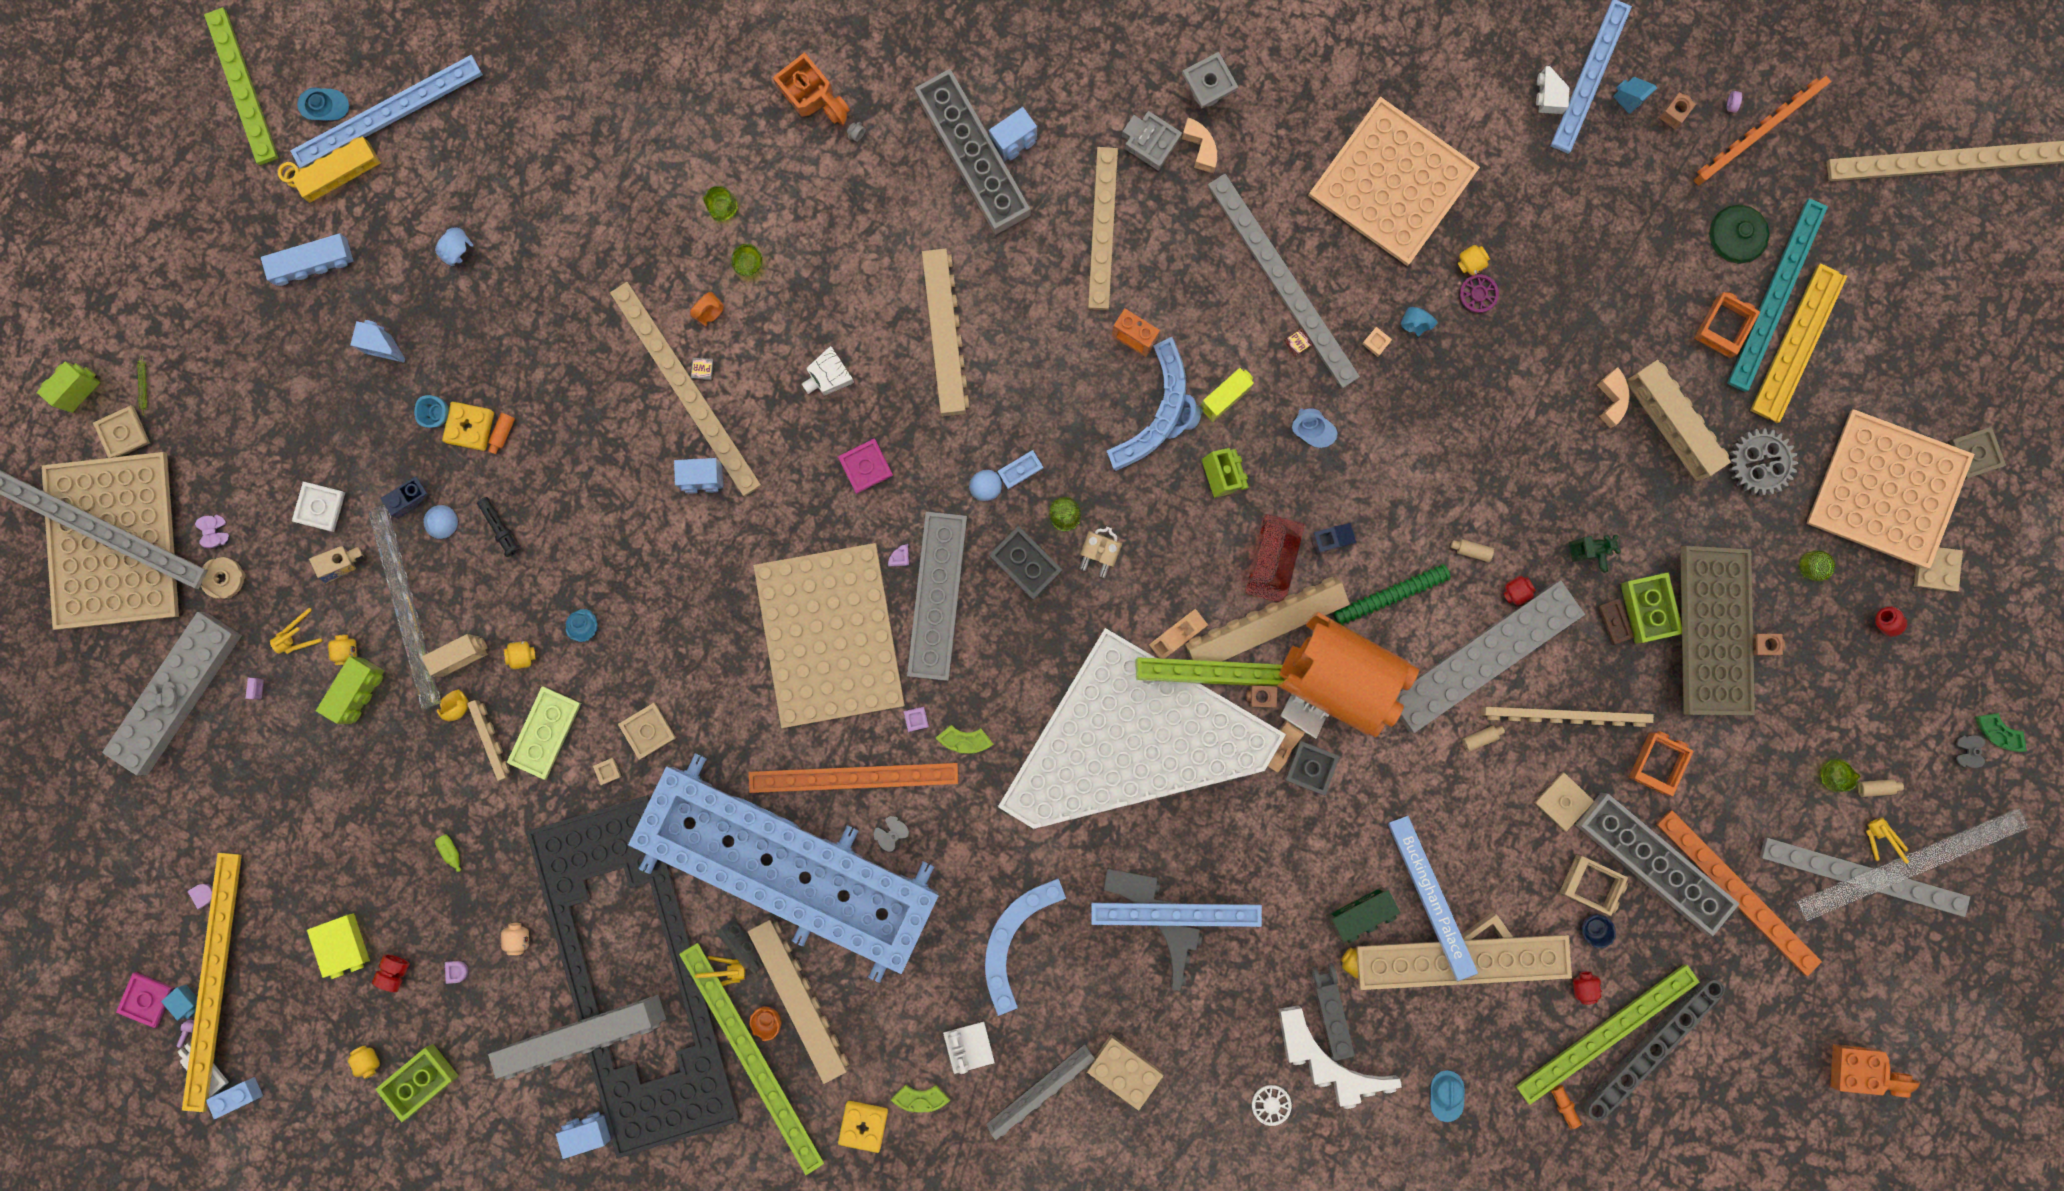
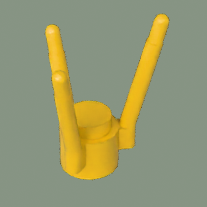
M308 608L284 630L277 633L276 637L270 640V645L276 653L280 654L285 651L286 654H289L294 650L323 641L319 638L291 646L293 644L291 636L298 632L300 628L291 629L312 611L311 608Z
M1883 817L1867 824L1869 829L1866 830V833L1869 836L1876 861L1880 859L1874 836H1877L1878 839L1886 836L1904 863H1909L1899 846L1905 852L1908 851V848Z
M708 956L707 958L708 960L731 964V966H727V971L695 974V978L727 976L729 980L720 982L722 986L740 983V980H745V968L738 959Z

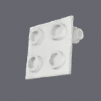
M1292 694L1281 714V717L1314 738H1317L1326 717L1329 716L1324 711Z
M984 1022L943 1032L954 1074H964L968 1070L995 1063Z

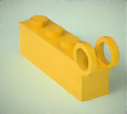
M362 136L352 139L344 147L334 149L332 154L316 159L314 164L308 167L298 168L294 163L285 162L280 165L278 176L290 187L297 188L302 198L311 203L381 164L371 144ZM288 166H292L291 168H289V169L285 172L284 177H283L282 172H283L284 168H286V167H288ZM295 171V175L289 179V175Z

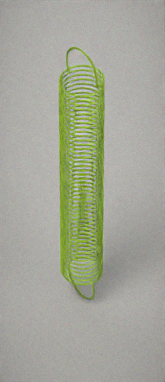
M143 356L142 365L139 366L137 361L138 402L141 387L145 393L143 407L139 402V409H142V415H144L143 409L147 407V377L145 383L144 376L146 362L143 361Z

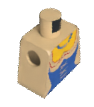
M340 546L309 560L317 577L327 584L355 570L356 567L353 562L364 558L359 547L347 551L343 546Z

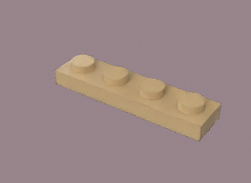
M477 700L467 703L497 781L508 779L510 768L508 763L502 760L500 754L503 751L500 743L494 740L493 734H495L492 723L487 722L485 715L488 713L483 703L480 704V701Z

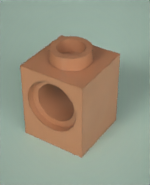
M1679 92L1659 118L1673 129H1676L1683 123L1696 104L1688 95ZM1675 106L1680 107L1681 110H1682V113L1678 112V111L1675 109Z
M1753 634L1754 656L1783 655L1785 641L1782 638V634ZM1766 640L1771 642L1770 650L1765 646Z
M1250 686V690L1246 691V702H1249V707L1277 708V687ZM1258 691H1263L1266 694V700L1263 703L1258 702L1256 699Z

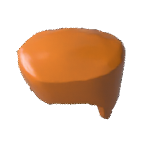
M708 292L694 304L690 310V316L704 326H707L708 321H714L722 313L724 305L713 292Z

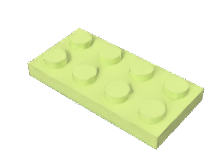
M542 686L507 763L547 780L582 703Z

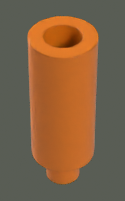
M504 413L500 414L488 441L491 444L489 452L496 454L498 448H503L515 418Z

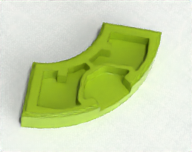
M951 725L936 737L943 746L959 753H977L994 745L981 728L975 732L965 733Z
M905 1084L891 1098V1101L909 1112H932L946 1105L950 1099L937 1085L927 1090H915Z

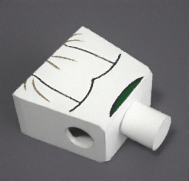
M830 346L807 367L811 378L803 382L802 386L808 394L819 388L823 395H828L851 385L854 381Z

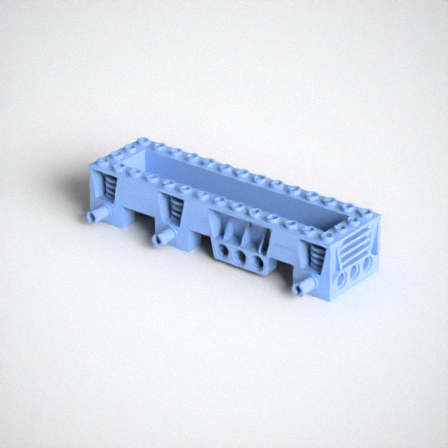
M694 753V757L687 770L683 771L675 767L665 768L628 844L646 853L639 866L641 871L645 870L646 873L651 874L657 859L798 925L799 927L792 942L797 943L800 936H802L798 944L800 946L805 945L811 931L874 961L875 964L868 977L873 980L878 972L875 979L876 982H881L886 968L902 974L939 896L938 892L928 887L927 884L935 868L933 865L930 864L925 872L928 863L922 861L916 877L912 879L901 874L899 876L863 859V856L855 853L851 848L859 832L857 829L854 828L849 836L852 827L847 825L840 841L837 843L827 839L823 840L800 829L797 824L743 798L728 795L711 787V784L703 781L698 776L707 758L703 756L700 758L701 755ZM687 817L695 819L696 825L693 829L685 827L684 821ZM730 835L734 838V845L732 847L724 846V836ZM768 853L773 857L771 865L766 866L761 862L763 854ZM805 871L811 875V881L807 884L802 883L799 879L800 874ZM847 890L850 894L849 900L846 902L840 901L838 899V892ZM879 908H885L888 911L886 919L880 920L877 918L876 911Z

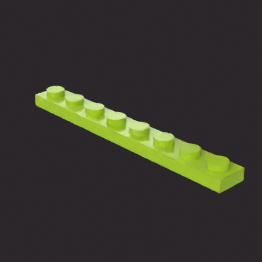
M220 8L204 14L256 163L262 165L279 159L227 11L224 8Z
M1142 657L1135 659L1136 680L1278 687V684L1285 680L1279 675L1282 665Z

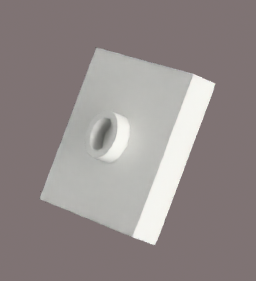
M303 482L292 522L334 532L345 492Z

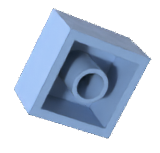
M1023 107L989 130V137L1003 162L1008 159L1013 160L1019 155V151L1024 148L1029 149L1036 143L1037 126Z
M718 459L674 460L675 486L680 488L681 491H685L687 494L698 493L697 490H706L708 493L718 492V489L724 488L723 464Z
M599 1111L587 1115V1118L579 1121V1118L567 1121L565 1125L561 1126L562 1129L556 1133L563 1159L603 1147L611 1140L605 1115L599 1114Z

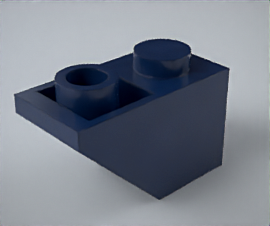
M416 476L380 499L390 515L399 519L417 508L428 493Z
M1351 523L1330 527L1310 535L1316 555L1356 543Z

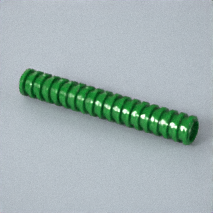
M1440 564V567L1436 566L1434 570L1429 569L1428 572H1422V575L1417 574L1416 577H1410V580L1405 579L1404 582H1398V585L1394 584L1392 588L1389 586L1387 590L1382 589L1380 593L1377 591L1375 595L1370 594L1368 598L1365 596L1363 600L1358 599L1357 603L1351 602V605L1334 611V619L1343 626L1344 623L1349 624V621L1354 622L1355 618L1361 619L1362 615L1365 617L1367 613L1372 614L1374 610L1377 612L1379 608L1384 609L1386 605L1389 607L1391 603L1396 604L1397 601H1403V598H1409V595L1414 596L1415 593H1421V590L1431 589L1433 585L1443 584L1444 580L1450 581V572L1446 565Z

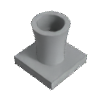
M1219 52L1182 71V75L1201 109L1216 104L1221 98L1238 90V85Z

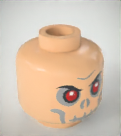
M510 923L507 928L502 930L501 949L507 952V955H521L528 949L529 930L526 927H522L521 923Z

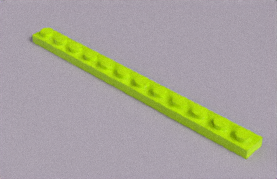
M696 943L679 953L802 1170L805 1175H808L822 1166L824 1162L718 977L695 978V974L714 972L699 944Z

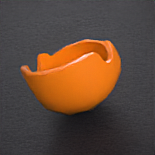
M767 1006L757 1008L750 1016L749 1022L753 1035L760 1037L762 1041L774 1039L779 1033L782 1024L779 1013Z

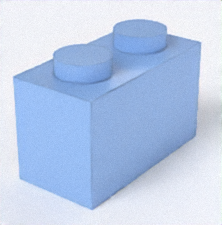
M253 1077L207 1099L206 1102L213 1118L216 1119L262 1097L263 1094L256 1078Z

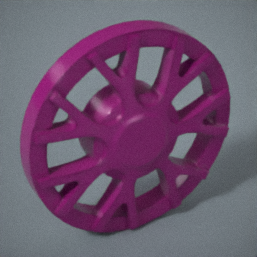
M1482 274L1467 278L1460 288L1462 304L1468 310L1475 313L1489 311L1497 303L1499 297V290L1495 281ZM1477 278L1479 285L1474 287L1472 279ZM1485 280L1490 283L1487 288L1482 285ZM1465 286L1472 289L1471 293L1464 291ZM1488 291H1495V296H1488ZM1468 296H1471L1473 300L1470 303H1467L1465 300ZM1485 299L1491 303L1489 307H1486L1483 303ZM1475 302H1480V309L1474 308Z

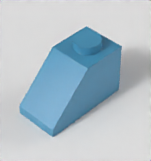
M1633 77L1629 82L1625 79L1616 87L1618 92L1613 97L1631 114L1657 87L1654 84Z

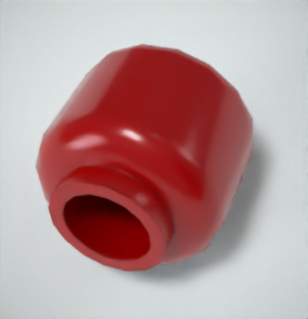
M1520 575L1505 584L1506 592L1503 594L1509 604L1513 602L1516 606H1521L1534 598L1536 589L1528 577L1524 578Z
M1896 607L1882 608L1875 617V623L1884 635L1890 637L1898 636L1907 628L1905 615Z
M1589 971L1581 972L1578 977L1574 978L1575 998L1585 1005L1597 1003L1603 995L1600 978L1592 975V972Z

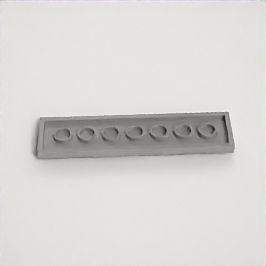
M926 512L907 672L908 677L949 681L967 516Z

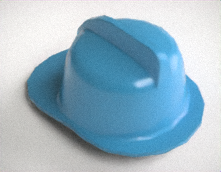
M312 87L299 96L297 107L301 115L307 119L339 120L348 112L349 102L347 97L338 90Z
M1441 1071L1435 1075L1431 1083V1111L1440 1121H1454L1463 1112L1464 1083L1455 1072Z

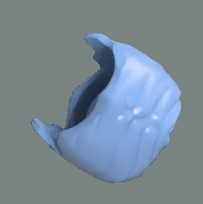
M456 227L446 231L439 239L435 251L443 262L450 266H455V263L462 262L460 256L466 252L465 242L471 247L474 245L465 232Z

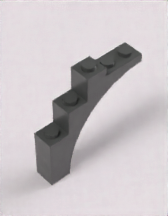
M1111 868L1106 870L1103 887L1106 891L1122 895L1135 903L1178 904L1174 901L1154 898V895L1159 894L1160 882H1157V877ZM1159 926L1170 953L1172 968L1171 989L1180 991L1181 986H1185L1187 978L1184 968L1185 965H1189L1190 953L1187 951L1188 949L1196 950L1197 946H1201L1202 933H1199L1200 929L1193 926Z

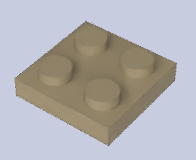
M1992 427L1949 441L1951 446L1975 454L1965 479L2006 466Z

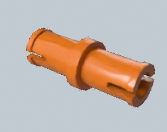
M1557 1085L1550 1091L1558 1104L1557 1109L1563 1114L1569 1129L1581 1126L1582 1122L1574 1109L1575 1105L1573 1101L1569 1100L1564 1086Z

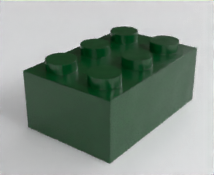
M1379 887L1327 914L1326 917L1337 938L1343 942L1351 943L1360 938L1359 934L1365 931L1370 933L1378 929V924L1384 921L1386 924L1397 919L1396 915L1401 912L1390 891Z

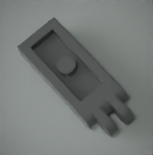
M735 918L716 931L745 969L749 968L752 973H756L764 967L753 942Z

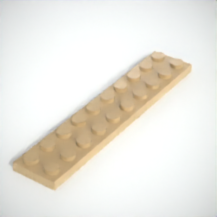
M1569 935L1464 940L1478 974L1458 982L1455 979L1440 942L1356 946L1359 989L1371 990L1572 978Z

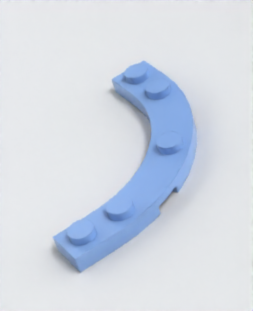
M1172 337L1153 345L1163 370L1165 389L1164 398L1155 415L1156 418L1149 427H1146L1134 438L1107 450L1115 471L1153 452L1168 437L1180 417L1186 394V375L1182 358Z
M1059 878L1037 886L1018 897L1003 912L992 930L986 951L985 974L990 996L998 1016L1018 1008L1006 971L1007 953L1011 940L1019 926L1030 915L1039 909L1066 899Z

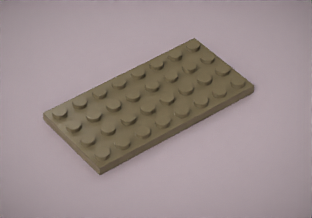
M1681 546L1684 715H1755L1751 549Z

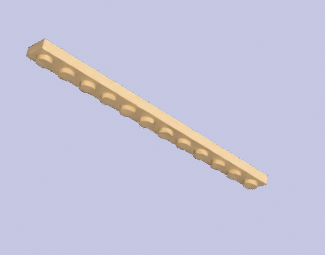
M2064 141L1829 159L1827 161L1828 180L1841 181L2064 163Z
M625 282L610 292L742 495L745 497L762 485L629 283Z

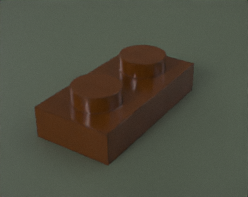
M1620 599L1598 606L1612 645L1634 638Z

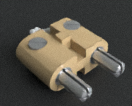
M1106 526L1105 529H1097L1095 532L1088 531L1080 553L1084 556L1079 567L1081 570L1083 568V571H1086L1090 559L1103 563L1099 576H1102V578L1106 577L1109 566L1114 567L1123 543L1117 541V536L1112 533V528ZM1109 531V534L1112 535L1114 539L1109 537L1107 538L1104 535L1098 534V532Z

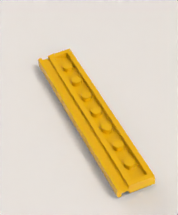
M1821 263L1817 265L1750 411L1768 420L1771 419L1775 423L1781 421L1846 281V275H1841L1838 271Z

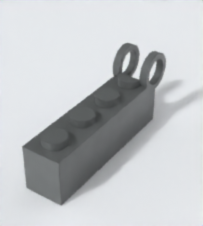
M1329 963V970L1318 972L1316 967L1311 968L1312 974H1310L1330 1057L1334 1061L1354 1057L1355 1054L1337 986L1336 970L1333 963Z

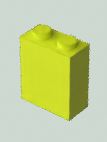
M1239 368L1202 401L1200 407L1203 409V413L1212 422L1216 421L1251 389L1254 384L1251 374L1247 370L1243 371Z
M354 913L307 930L323 978L330 976L331 979L344 975V970L349 968L351 972L364 968L363 963L370 961Z

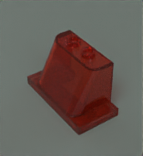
M1264 514L1259 533L1263 535L1254 574H1249L1244 594L1274 602L1284 600L1288 595L1305 527L1304 523Z

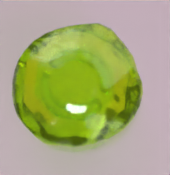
M724 186L711 187L703 197L707 211L715 221H724L733 217L738 209L735 195Z
M1840 758L1832 759L1824 764L1821 771L1823 783L1835 793L1853 790L1861 777L1848 762Z

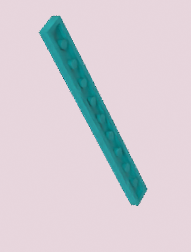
M1810 198L1806 200L1758 310L1760 314L1745 340L1729 377L1728 385L1744 392L1749 391L1828 206Z

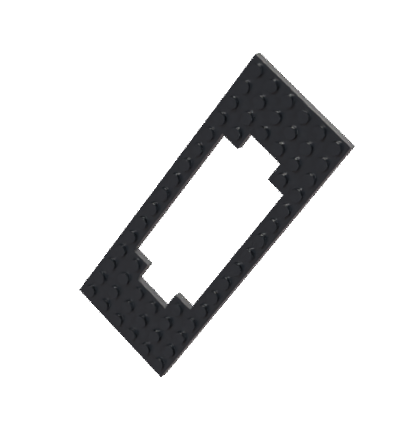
M649 795L526 831L578 1021L601 1013L571 906L591 900L585 879L624 868L629 888L650 882L695 1042L693 1046L675 1051L680 1072L644 1083L641 1082L636 1063L620 1068L615 1067L610 1046L603 1048L600 1046L587 1053L616 1159L740 1121L708 1004L679 953L691 947L669 866L667 863L657 859L651 874L646 873L645 870L641 871L639 866L646 853L628 845L650 801Z

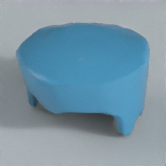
M1409 307L1403 316L1401 326L1408 332H1415L1419 337L1423 332L1433 329L1438 322L1427 311L1418 307Z

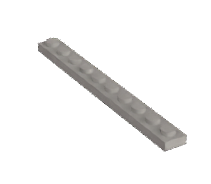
M1764 838L1759 857L1962 917L1966 916L1970 896L1770 838Z

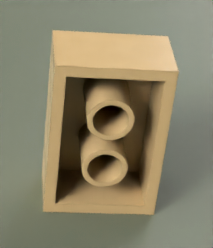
M1110 1034L1095 1055V1060L1086 1068L1088 1074L1137 1110H1140L1164 1076L1161 1070L1112 1034Z

